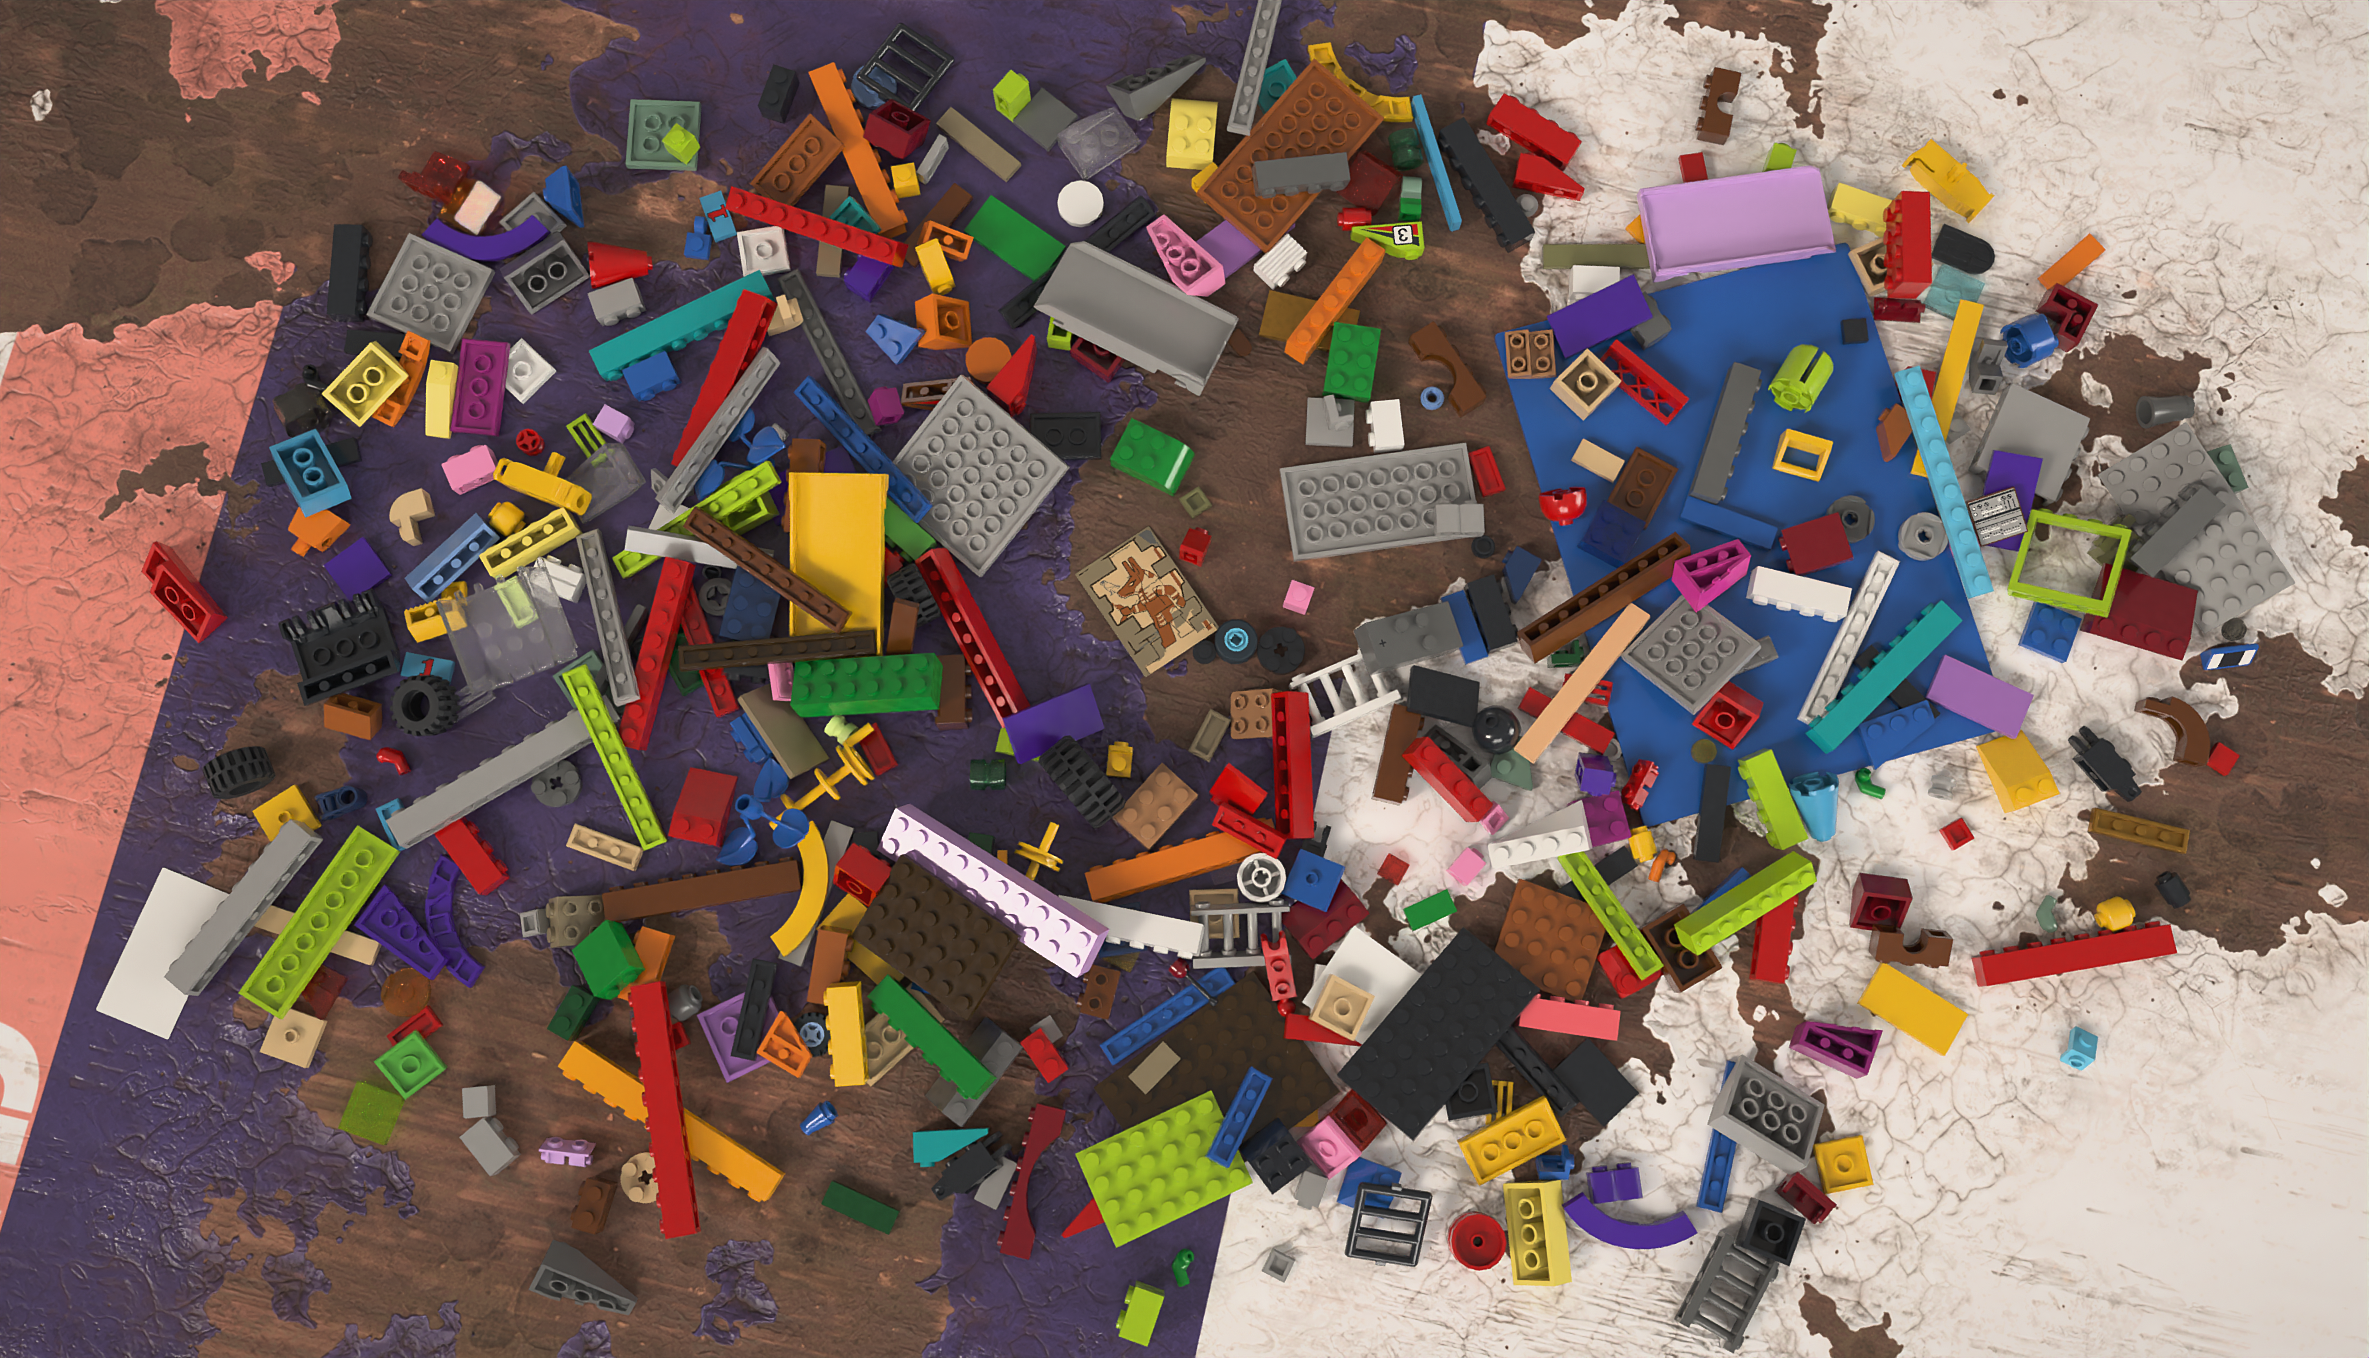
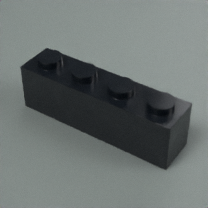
M334 224L326 314L336 322H363L364 314L367 313L365 296L369 290L367 272L371 267L369 248L372 247L373 238L363 225Z

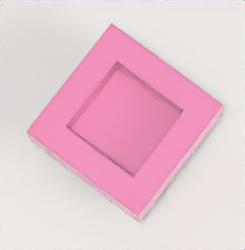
M1492 801L1494 805L1482 817L1480 823L1487 832L1494 835L1508 821L1509 817L1498 803Z

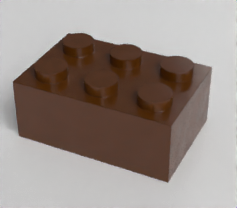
M1685 904L1674 906L1638 928L1664 965L1661 971L1674 993L1685 991L1723 968L1711 948L1697 956L1680 943L1674 924L1690 915Z

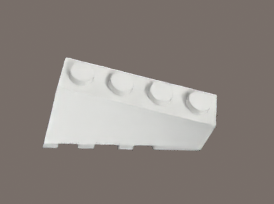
M1582 800L1488 844L1493 869L1593 848Z

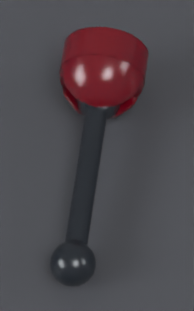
M1178 958L1171 965L1168 971L1176 978L1186 977L1208 999L1211 1006L1218 1004V999L1215 996H1211L1189 974V964L1184 958Z

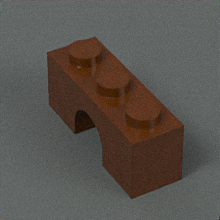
M1714 67L1711 74L1706 75L1703 84L1706 94L1702 96L1699 104L1702 114L1701 117L1697 118L1695 131H1698L1696 140L1719 145L1725 144L1730 135L1733 115L1722 112L1717 103L1733 102L1738 94L1741 72Z
M1873 924L1868 951L1877 962L1889 964L1891 961L1906 966L1924 964L1929 968L1949 966L1953 938L1946 931L1921 928V934L1916 943L1903 945L1904 933L1898 926Z

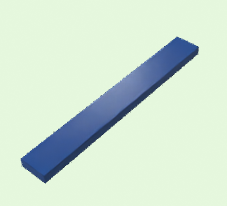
M808 375L793 393L869 474H889L888 495L915 523H918L933 505L812 376Z

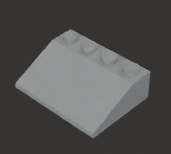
M1742 1054L1739 1056L1713 1104L1707 1125L1787 1174L1792 1175L1808 1166L1825 1105Z

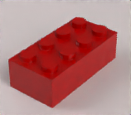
M1901 191L1883 212V222H1886L1883 243L1886 245L1887 250L1884 256V267H1887L1884 288L1887 290V298L1916 299L1932 284L1930 192Z

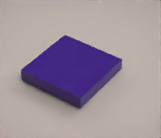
M364 537L323 565L348 600L353 604L354 594L359 593L361 595L362 591L370 588L375 589L392 576V573Z

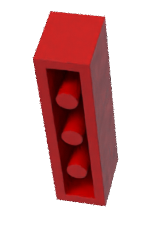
M1505 93L1489 114L1486 123L1530 152L1545 158L1563 172L1582 143L1573 132L1563 130L1555 121L1547 120L1534 108L1526 107L1516 97L1508 96Z
M1428 736L1416 738L1401 755L1465 822H1479L1494 805Z
M465 816L435 832L434 835L477 893L487 896L510 878L506 873L508 868L501 859L494 857L492 854L494 849L485 839L482 841L477 834L480 832L478 827L471 820L468 822Z
M1799 894L1794 895L1756 919L1749 979L1785 984V980L1789 978L1790 966L1787 965L1788 955H1791L1793 950V942L1790 941L1791 931H1794L1796 925V918L1793 917L1794 907L1798 905Z

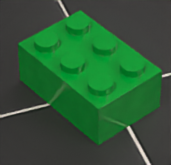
M1334 322L1322 396L1334 394V398L1369 402L1381 329Z

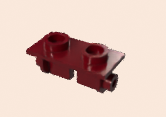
M1874 297V320L1920 323L1921 313L1925 312V304L1921 303V300Z

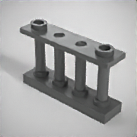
M1719 1231L1674 1320L1688 1328L1691 1324H1698L1724 1339L1725 1343L1722 1348L1734 1354L1735 1350H1739L1744 1342L1743 1334L1769 1283L1774 1282L1779 1270L1777 1268L1779 1263L1769 1258L1765 1264L1735 1248L1733 1244L1734 1237ZM1731 1256L1760 1273L1754 1287L1723 1270L1721 1264L1725 1257ZM1719 1278L1749 1296L1742 1309L1711 1292L1710 1286L1714 1279ZM1707 1300L1737 1318L1731 1332L1700 1314L1698 1309L1702 1301L1705 1302Z

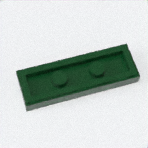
M834 1180L831 1181L821 1203L888 1235L891 1233L900 1213V1210Z

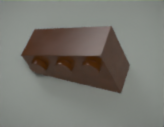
M964 654L938 655L937 657L943 665L940 704L939 709H937L938 717H935V724L940 730L969 729V723H973V710L968 708V699H972V685H968L967 675L972 674V669Z

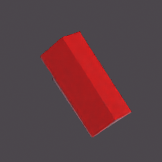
M158 541L152 543L141 571L153 584L150 593L200 643L228 617L170 546Z

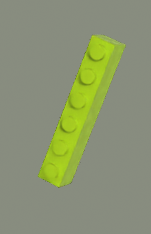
M1794 851L1787 854L1674 924L1680 943L1697 956L1817 882L1812 862Z

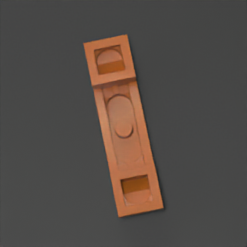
M407 331L399 353L402 354L399 363L409 376L372 414L373 418L391 427H395L421 381L429 355L430 340Z

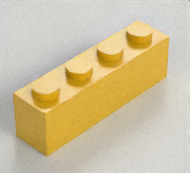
M861 981L831 983L827 987V991H824V1004L828 1006L829 1015L826 1016V1028L831 1033V1040L828 1041L829 1055L833 1056L830 1076L831 1079H835V1087L865 1085L869 1080Z

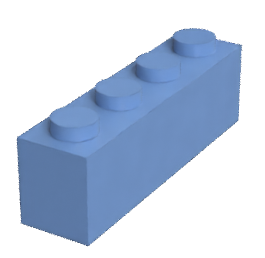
M475 513L409 573L405 580L413 591L429 603L472 565L481 553L496 543L500 537L485 520Z

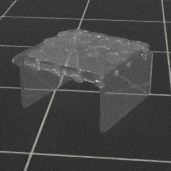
M543 558L536 560L538 567H524L522 565L517 567L519 576L505 581L504 577L499 574L495 576L497 585L483 590L482 585L478 582L474 584L476 593L464 598L463 593L458 590L454 592L455 600H439L436 602L471 694L492 691L495 687L497 689L513 683V677L516 681L534 675L535 670L539 673L556 666V661L562 664L578 657L575 648H578Z

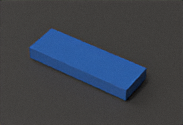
M1464 590L1441 597V603L1448 601L1463 643V647L1459 650L1464 664L1467 665L1487 658L1488 653Z

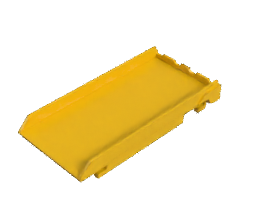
M789 472L790 570L852 612L841 632L875 631L876 655L848 658L883 656L884 509H886L889 474ZM790 601V637L836 633Z

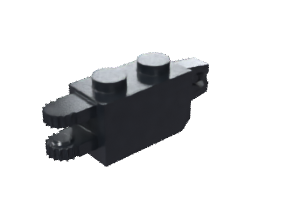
M2082 726L2079 732L2089 743L2087 746L2074 735L2068 739L2070 745L2078 753L2072 758L2073 761L2102 792L2115 791L2127 802L2133 801L2141 794L2142 791L2133 779L2136 773L2132 770L2131 764L2116 753L2115 747L2110 741L2098 738L2086 726Z
M1000 1131L994 1133L984 1142H972L964 1149L965 1154L960 1158L956 1156L945 1164L946 1169L941 1172L943 1176L931 1188L939 1201H943L955 1193L969 1194L1003 1166L999 1159L1012 1149L1011 1145L1007 1143L1001 1146L995 1153L990 1148L1003 1136Z

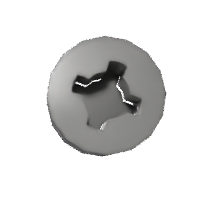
M1932 775L1931 781L1933 784L1932 788L1928 790V795L1937 799L1951 801L1953 799L1952 788L1956 786L1957 781L1946 776Z

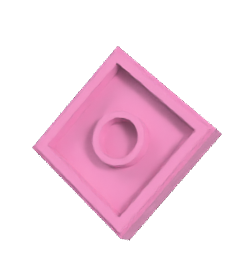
M1329 1115L1296 1141L1329 1180L1362 1154Z

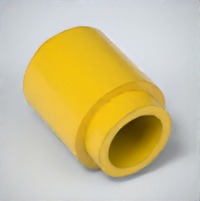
M1647 825L1631 829V838L1628 841L1633 858H1639L1640 863L1654 859L1653 854L1658 852L1652 832L1648 831Z

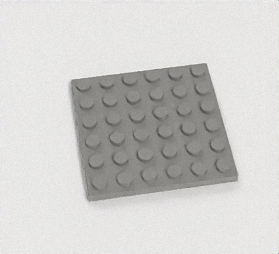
M960 375L893 461L899 470L933 505L918 524L979 577H983L1070 468L964 375ZM887 493V497L899 506Z

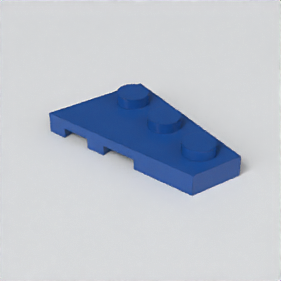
M1924 700L1860 723L1857 729L1873 770L1884 764L1935 724L1936 721L1928 700Z

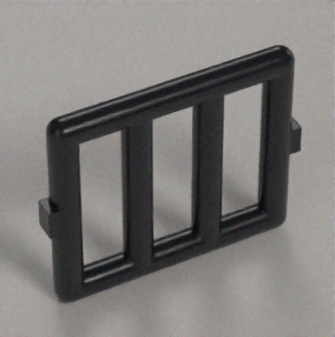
M898 23L857 74V80L876 92L878 98L885 103L893 99L916 112L954 64L955 59L933 44V39L925 35L923 37L904 23ZM901 34L941 59L943 62L938 69H933L897 45L895 42ZM888 51H891L930 77V79L922 87L883 61L882 58ZM877 67L917 95L909 104L870 78L869 74L873 69Z
M1368 1182L1359 1183L1345 1247V1255L1349 1258L1375 1261V1265L1385 1266L1386 1263L1416 1267L1426 1230L1432 1194L1428 1191L1402 1188V1185L1398 1183H1391V1186ZM1367 1193L1421 1201L1419 1213L1365 1205ZM1362 1215L1416 1223L1414 1234L1361 1227ZM1358 1237L1411 1244L1412 1246L1410 1255L1405 1256L1356 1248Z

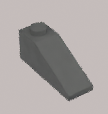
M1435 724L1423 736H1428L1479 790L1492 778L1490 763L1438 725Z

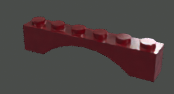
M1037 1103L1036 1108L1031 1107L1028 1122H1032L1030 1132L1025 1131L1022 1146L1026 1147L1024 1157L1019 1156L1016 1171L1020 1172L1018 1181L1012 1182L1010 1196H1014L1012 1205H1007L1003 1218L1004 1221H1007L1005 1231H1000L997 1245L1001 1246L1000 1253L1027 1260L1031 1257L1037 1232L1031 1221L1028 1208L1029 1179L1042 1151L1061 1135L1067 1109Z

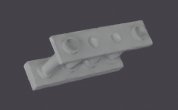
M1275 898L1269 902L1211 905L1208 901H1199L1195 905H1190L1191 916H1198L1199 924H1203L1205 927L1199 957L1192 956L1193 969L1266 966L1263 950L1258 947L1257 913L1272 912L1273 943H1275L1279 939V931L1282 930V912H1290L1288 901H1284L1282 898ZM1247 913L1248 948H1246V951H1236L1233 939V914ZM1223 914L1224 949H1222V952H1212L1209 949L1208 915ZM1288 949L1289 958H1290V963H1291V953H1290V949Z

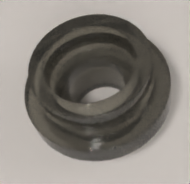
M2236 617L2225 622L2221 629L2222 636L2229 641L2242 639L2247 631L2244 622Z

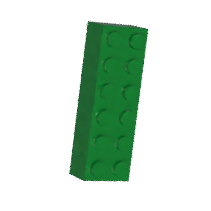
M935 653L796 662L790 705L801 718L937 710L940 704L943 665Z

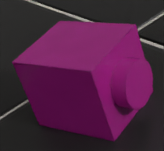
M879 387L874 390L868 399L876 426L898 423L904 414L896 388Z

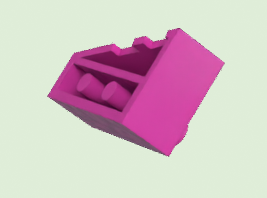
M1739 539L1676 560L1672 581L1697 613L1747 574L1751 554Z

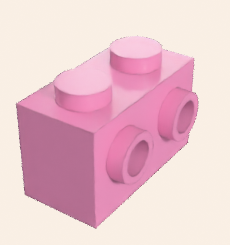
M477 445L472 447L470 452L463 455H454L441 465L452 490L461 495L495 480L493 473L498 465V461L493 450L487 445Z

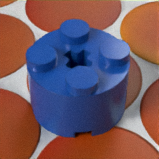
M2029 314L2005 325L2000 334L2003 333L2002 340L2006 341L2008 345L2004 356L2011 364L2016 362L2020 365L2018 368H2026L2051 356L2054 349L2059 345L2058 338L2053 334L2044 314Z

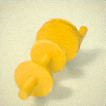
M868 722L843 741V748L839 745L835 747L845 763L843 767L830 777H827L819 768H816L814 773L820 784L797 802H794L788 795L782 794L780 798L785 807L801 811L826 791L835 800L841 799L834 785L851 772L865 786L868 784L867 778L874 780L873 772L853 747L874 731L871 724ZM784 812L778 815L776 819L781 820ZM772 821L769 822V825L774 830L777 827V824L773 823Z
M1050 822L1039 849L1019 841L1017 845L1022 848L1021 850L1015 849L1014 851L1015 854L1031 861L1025 876L1034 881L1040 865L1059 872L1060 868L1056 867L1057 863H1063L1062 859L1048 853L1059 828V825Z

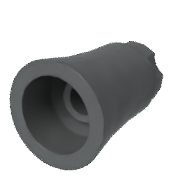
M2187 395L2142 396L2136 404L2137 421L2145 429L2164 423L2182 421L2194 415L2195 402L2192 397Z

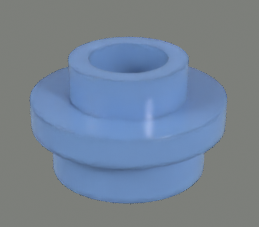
M1427 387L1423 390L1420 400L1426 409L1436 410L1442 406L1444 394L1437 387ZM1434 396L1436 401L1430 402L1428 397Z

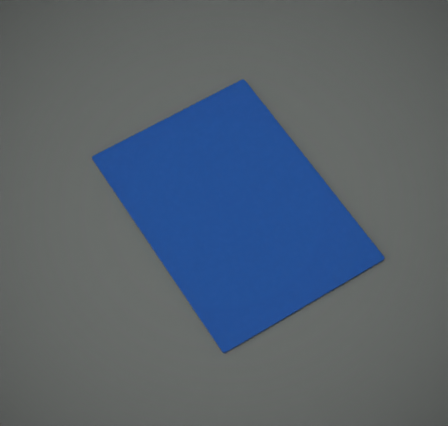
M1847 243L1836 244V252L1812 255L1807 259L1752 266L1649 293L1648 295L1655 299L1660 313L1665 315L1671 323L1672 330L1667 337L1643 351L1632 333L1627 330L1589 348L1600 360L1617 339L1687 396L1689 400L1667 426L1619 387L1583 421L1550 389L1553 382L1583 353L1581 352L1566 359L1554 332L1557 377L1509 379L1505 332L1527 329L1529 332L1551 330L1552 327L1548 320L1497 333L1494 338L1541 493L1559 488L1567 490L1569 487H1585L1586 509L1580 517L1573 519V524L1560 526L1559 521L1550 520L1573 596L1674 532L1679 534L1690 545L1691 555L1736 540L1679 519L1695 475L1728 368L1734 362L1761 370L1759 379H1762V384L1758 393H1754L1752 400L1755 401V406L1752 413L1747 415L1745 421L1749 423L1745 435H1741L1739 443L1742 444L1738 457H1734L1732 462L1735 469L1732 477L1727 479L1725 487H1728L1725 499L1723 501L1720 500L1716 506L1778 527L1769 551L1740 541L1751 554L1747 574L1708 603V605L1755 640L1769 635L1778 658L1736 675L1729 680L1764 702L1759 718L1733 750L1692 725L1697 713L1695 715L1690 713L1621 658V655L1601 680L1613 682L1607 709L1617 741L1621 747L1622 758L1628 777L1630 778L1632 768L1639 759L1652 761L1654 765L1659 767L1657 771L1659 774L1652 787L1643 786V789L1649 792L1642 808L1639 807L1638 809L1644 826L1650 827L1699 813L1705 764L1731 767L1726 806L1749 800L1750 797L1747 792L1749 786L1747 781L1742 779L1738 771L1740 766L1738 759L1763 748L1772 749L1788 789L1789 783L1792 785L1793 779L1803 774L1818 772L1819 776H1826V772H1831L1839 775L1872 766L1857 727L1833 751L1825 754L1805 734L1811 727L1797 719L1844 618L1837 622H1829L1823 620V616L1815 614L1814 616H1804L1798 610H1779L1776 608V605L1769 603L1767 605H1758L1753 603L1752 599L1746 598L1751 571L1757 566L1795 575V572H1789L1786 560L1790 559L1788 551H1782L1779 537L1783 536L1781 530L1824 517L1829 506L1843 496H1857L1867 502L1865 504L1869 509L1873 510L1875 516L1873 530L1863 540L1849 544L1853 554L1852 561L1802 577L1852 588L1848 606L1849 610L1877 551L1900 561L1854 660L1870 645L1879 653L1882 650L1887 652L1891 648L1889 645L1890 641L1898 634L1903 636L1907 632L1905 629L1906 625L1914 618L1919 620L1923 616L1920 612L1930 602L1934 605L1942 600L1963 621L1906 679L1925 697L1943 655L1952 657L1993 676L1949 543L1942 553L1931 560L1925 561L1915 560L1899 549L1898 532L1905 520L1912 515L1922 512L1934 514L1939 518L1940 516L1927 478L1911 474L1917 452L1912 432L1893 459L1885 462L1882 458L1876 427L1880 423L1878 417L1886 407L1890 409L1896 403L1901 407L1903 405L1860 277L1848 256L1851 250ZM1866 318L1869 341L1861 344L1843 345L1840 322L1847 319ZM1801 344L1813 345L1819 349L1800 381L1815 359H1818L1823 351L1830 356L1833 362L1831 376L1811 410L1804 413L1806 409L1793 408L1792 411L1782 408L1774 402L1775 395L1772 393L1771 388L1768 391L1769 385L1790 351ZM1609 356L1603 364L1610 370H1618L1617 362ZM1631 373L1622 374L1624 383L1636 385L1635 377ZM1649 388L1641 389V397L1645 400H1654L1653 391ZM1667 403L1659 404V411L1666 417L1674 410ZM1786 429L1833 441L1830 455L1819 482L1772 469L1780 435ZM1582 439L1625 461L1613 483L1571 461ZM1636 446L1678 468L1645 531L1603 509ZM1787 446L1781 461L1815 471L1819 455ZM1851 514L1844 518L1848 525L1855 523V519L1851 518ZM1922 531V533L1918 534L1920 541H1928L1929 538L1925 536L1926 532ZM1672 577L1632 602L1648 613L1650 619L1628 647L1682 595L1673 583ZM1627 606L1584 632L1590 652ZM1853 662L1835 698L1837 701L1843 696L1841 691L1850 682L1855 684L1859 680L1857 675L1861 670ZM1601 687L1602 690L1607 691L1606 687ZM1886 697L1862 722L1899 710V708ZM1929 701L1941 713L1935 719L1936 723L1887 761L1996 731Z

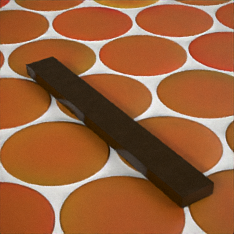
M863 630L678 646L679 670L685 672L876 655L875 631Z

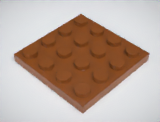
M1518 879L1494 952L1539 987L1541 991L1575 1002V1000L1583 999L1606 929L1588 903Z

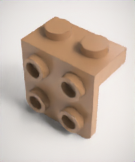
M1272 688L1233 692L1231 694V737L1236 740L1253 738L1273 739L1271 694L1284 691Z

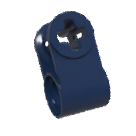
M344 786L314 797L321 809V821L333 820L346 813L361 809L368 800L367 794L363 789L351 786ZM354 792L355 799L350 803L349 796Z

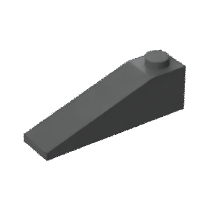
M1192 53L1167 62L1165 68L1153 69L1151 67L1145 69V75L1134 78L1133 74L1106 85L1125 116L1137 121L1143 120L1148 117V114L1156 111L1206 60L1205 57Z

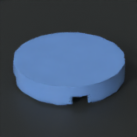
M862 66L853 76L851 83L852 93L855 100L861 106L868 109H877L885 102L878 98L876 92L857 80V74L864 67ZM875 67L869 74V77L894 94H897V81Z

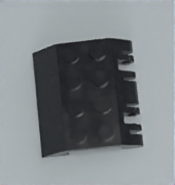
M373 588L362 591L361 595L359 593L353 595V601L359 610L358 612L354 613L349 603L343 598L338 601L339 603L335 601L315 609V612L313 610L307 611V619L313 627L311 629L306 627L299 615L292 617V620L288 618L278 623L282 638L291 642L303 681L297 684L304 706L317 703L399 672L400 651L386 609Z

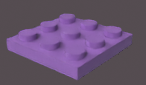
M745 992L697 1015L727 1083L771 1062L759 1054L756 1061L730 1056ZM772 994L760 1045L779 1014Z

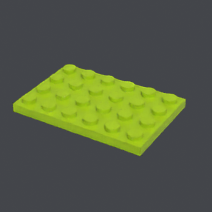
M1212 1090L1075 1154L1116 1248L1253 1183L1239 1150H1237L1230 1167L1227 1169L1205 1157L1224 1119Z

